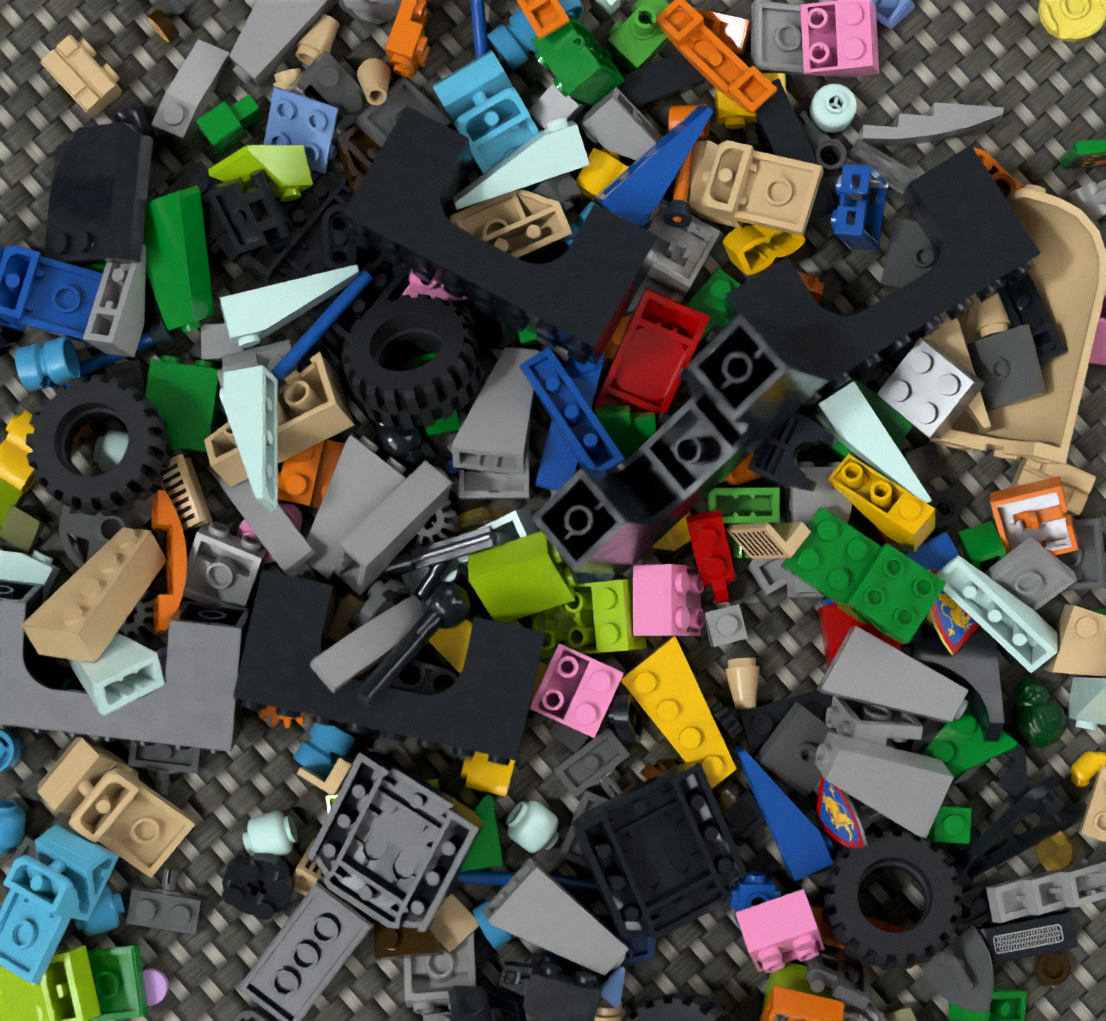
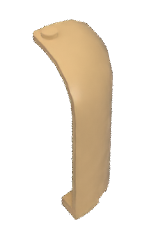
M1025 185V188L1014 191L1005 198L1040 251V255L1033 262L1035 267L1029 271V274L1067 353L1040 365L1047 393L987 411L991 424L990 431L982 433L965 409L942 439L930 438L929 442L972 453L974 449L981 451L992 449L994 450V457L1020 461L1022 457L1041 464H1066L1106 291V249L1099 230L1080 208L1059 197L1046 194V189L1043 187ZM976 299L973 301L974 304L969 307V311L958 317L966 346L969 343L981 340V334L976 332ZM1003 303V306L1011 323V326L1008 329L1015 328L1011 320V317Z

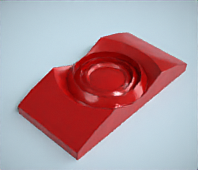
M645 288L628 322L616 354L605 373L591 410L595 414V408L630 405V413L655 411L657 431L661 426V423L657 420L661 412L667 413L681 382L678 375L682 368L687 369V365L695 352L710 319V315Z

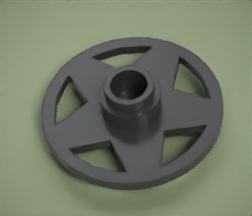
M148 489L152 495L145 502L141 499L133 501L135 508L127 512L119 508L116 515L104 516L101 513L92 516L82 512L69 514L71 508L64 505L59 521V533L67 556L79 569L85 564L73 550L68 533L90 541L87 555L88 561L122 528L140 529L151 519V498L154 494ZM165 532L157 533L156 541L160 549L164 542Z

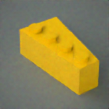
M673 636L625 674L620 681L685 763L694 760L700 762L709 785L713 789L737 768L677 638Z

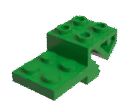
M819 507L806 526L811 533L792 557L786 558L780 567L836 603L837 608L863 624L870 622L881 634L902 644L909 643L943 590L946 582L888 543L881 546L823 507Z

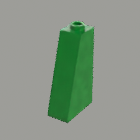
M197 185L151 200L146 204L143 244L146 246V273L167 331L178 327L182 328L183 333L203 327L202 319L214 315L201 192Z

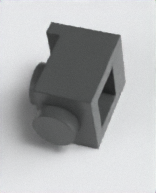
M570 172L544 180L532 193L559 201L565 217H567V213L575 207L572 202L583 192Z

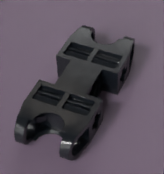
M681 369L678 378L687 382L696 393L703 384L690 369ZM661 412L657 421L664 425L672 416ZM794 412L753 451L754 455L747 469L778 484L813 492L817 483L806 478V474L799 469L797 464L798 453L805 446L812 444L820 446V443L834 447L838 438L809 417Z

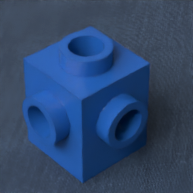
M747 872L743 879L739 877L735 882V887L730 889L729 907L734 909V919L739 927L736 912L781 897L780 888H775V883L771 877H766V873Z

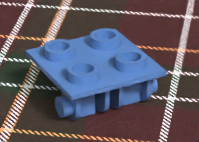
M274 87L263 145H304L309 169L325 174L328 160H334L337 154V147L333 146L332 139L339 108Z

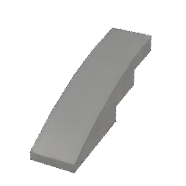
M934 102L929 109L928 116L898 114L894 120L893 127L863 125L858 134V143H862L859 146H902L929 143L964 135L996 123L1003 115L1004 107Z
M217 472L213 474L286 575L292 573L316 554L279 503L278 511L271 512L256 500L249 479L230 487Z
M412 595L396 604L312 660L310 667L332 693L336 692L357 676L359 678L385 659L422 617V603L415 595Z
M1106 859L1046 871L986 887L992 921L1003 923L1026 915H1041L1064 907L1075 908L1105 899Z

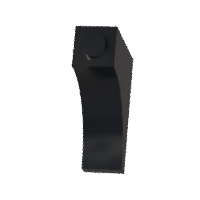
M917 630L910 642L902 645L901 652L969 690L964 699L968 701L967 707L972 711L980 725L983 741L998 742L1004 726V713L997 641L990 634L973 633L954 655H951L937 631Z

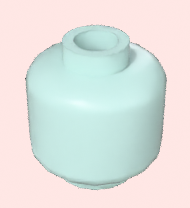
M841 84L823 86L816 92L810 105L812 121L818 129L824 132L836 133L844 130L851 123L856 113L857 102L855 96L847 87Z
M110 430L104 436L98 438L94 448V461L98 463L103 473L114 468L124 456L128 444V432Z
M531 800L526 803H518L507 817L508 836L530 853L539 852L543 848L549 850L559 837L557 832V816L537 801Z
M279 810L251 818L248 821L247 832L243 833V842L248 853H271L280 857L290 853L293 849V843L298 841L293 819L290 815L285 816Z

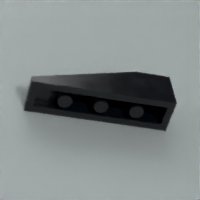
M777 78L771 81L777 88V92L754 112L770 154L819 165L780 79ZM823 174L808 223L831 214L834 209H837Z

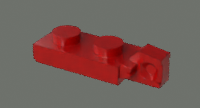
M721 510L686 516L700 580L703 581L704 587L712 585L716 604L730 601L727 582L735 581V569Z

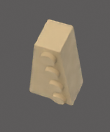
M321 352L310 358L312 364L298 373L295 370L284 378L287 383L278 389V463L354 426L338 373ZM228 421L204 439L211 467L230 487H233L249 478Z
M122 528L21 625L39 655L97 662L167 561L150 530Z

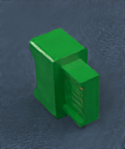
M248 94L230 107L223 101L195 121L219 156H221L246 139L248 136L245 129L264 116L253 98Z
M630 405L595 408V416L624 459H627L656 432L655 411L630 413Z

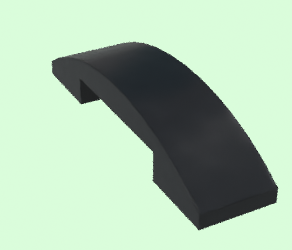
M1030 274L1012 285L1009 280L1005 281V285L999 289V294L1014 326L1030 325L1039 364H1045L1066 354L1067 352Z

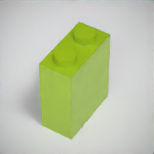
M542 531L468 555V580L492 619L496 622L507 623L575 600L574 585L578 584L577 575L569 565H566L564 558Z

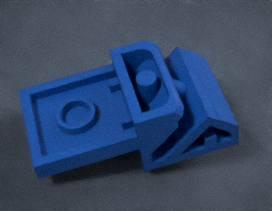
M9 245L5 249L0 247V325L25 332L26 327L90 344L83 339L103 273L41 256L40 252L16 245Z

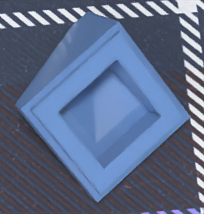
M872 0L876 6V20L890 30L912 12L916 6L911 0Z
M622 966L616 968L602 985L601 998L616 1009L621 1003L625 969Z

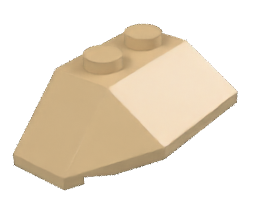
M517 189L484 200L451 215L449 219L457 227L527 263L546 255L573 235L559 201L548 199L523 189Z

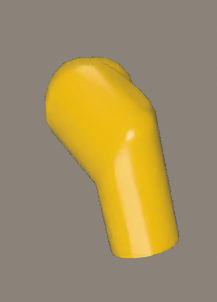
M1093 751L1083 753L1070 769L1071 782L1078 787L1087 786L1100 766L1106 767V753Z

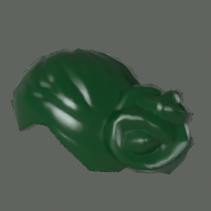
M1025 679L1012 691L1015 731L1017 737L1026 745L1036 748L1047 747L1060 740L1066 730L1067 718L1062 707L1050 696L1043 683L1035 679Z

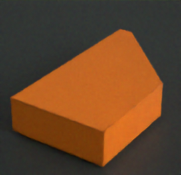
M694 8L704 18V25L732 52L744 55L751 20Z

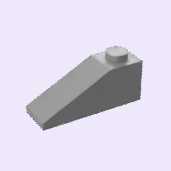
M197 40L165 92L151 124L159 135L185 146H191L199 127L195 120L205 114L227 64L230 52L202 40Z
M616 86L585 112L582 122L583 130L594 143L599 142L605 149L634 160L639 159L663 138V135Z
M142 244L141 263L115 264L106 262L83 336L85 341L104 353L133 358L135 356L144 327L146 246Z

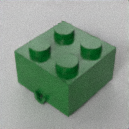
M568 16L570 20L568 24L539 40L537 35L531 39L538 50L535 53V57L546 70L551 69L556 76L553 83L563 96L567 97L570 95L575 100H580L593 106L613 87L616 86L618 88L625 80L611 61V52L602 48L588 27Z

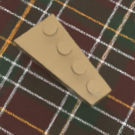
M1065 604L1056 629L1058 633V653L1046 661L1043 670L1054 673L1106 676V616L1075 605Z

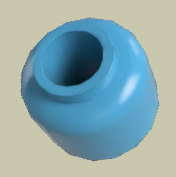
M0 799V854L9 853L11 848L19 846L25 835L26 812L18 806L16 801L11 799Z
M105 885L89 920L73 919L76 930H83L87 936H94L117 928L119 925V915L125 913L120 893L112 894L111 889Z

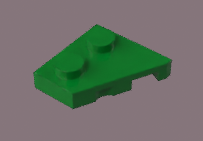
M966 707L959 719L953 718L952 722L945 724L921 755L942 760L954 778H957L973 767L978 768L989 763L990 759L1005 752L1016 750L1019 744L1003 731L998 742H984L976 717Z

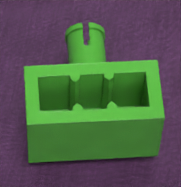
M637 0L630 10L633 14L625 22L621 19L617 21L607 33L609 37L607 39V50L631 72L648 65L670 42L656 23V16L670 5L666 0Z
M779 487L714 488L707 495V512L721 510L724 523H729V525L767 522L780 523ZM732 538V558H742V548ZM744 551V557L750 558L749 555Z

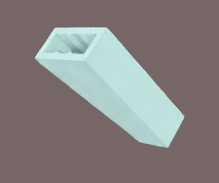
M118 632L96 663L67 659L70 667L102 715H106L165 685L158 654Z

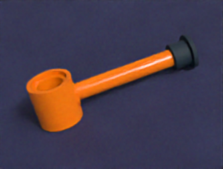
M699 105L671 106L669 110V131ZM710 119L697 140L708 139ZM693 147L676 174L673 201L669 203L668 212L664 214V222L671 227L684 228L692 222L687 196Z

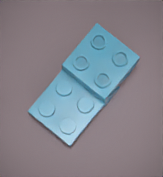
M492 50L432 85L459 133L469 138L471 154L483 174L539 132L519 94L512 86ZM543 181L520 189L533 192Z
M55 824L35 840L37 860L28 855H21L15 859L3 885L10 888V891L0 909V965L30 984H40L71 918L83 921L89 920L119 858V855L97 843L94 844L80 833Z

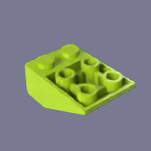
M633 579L574 585V601L531 614L532 630L545 632L540 658L553 657L558 644L581 654L647 649L646 636H633Z
M86 945L55 952L39 985L30 984L0 965V1021H90L101 1015Z

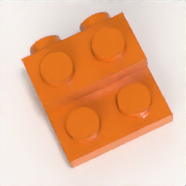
M402 0L385 46L389 65L394 68L393 72L406 78H412L413 75H416L419 66L425 67L430 53V47L427 46L428 38L425 36L424 31L429 11L426 10L427 1Z
M326 439L284 460L282 471H278V500L319 509L345 443Z

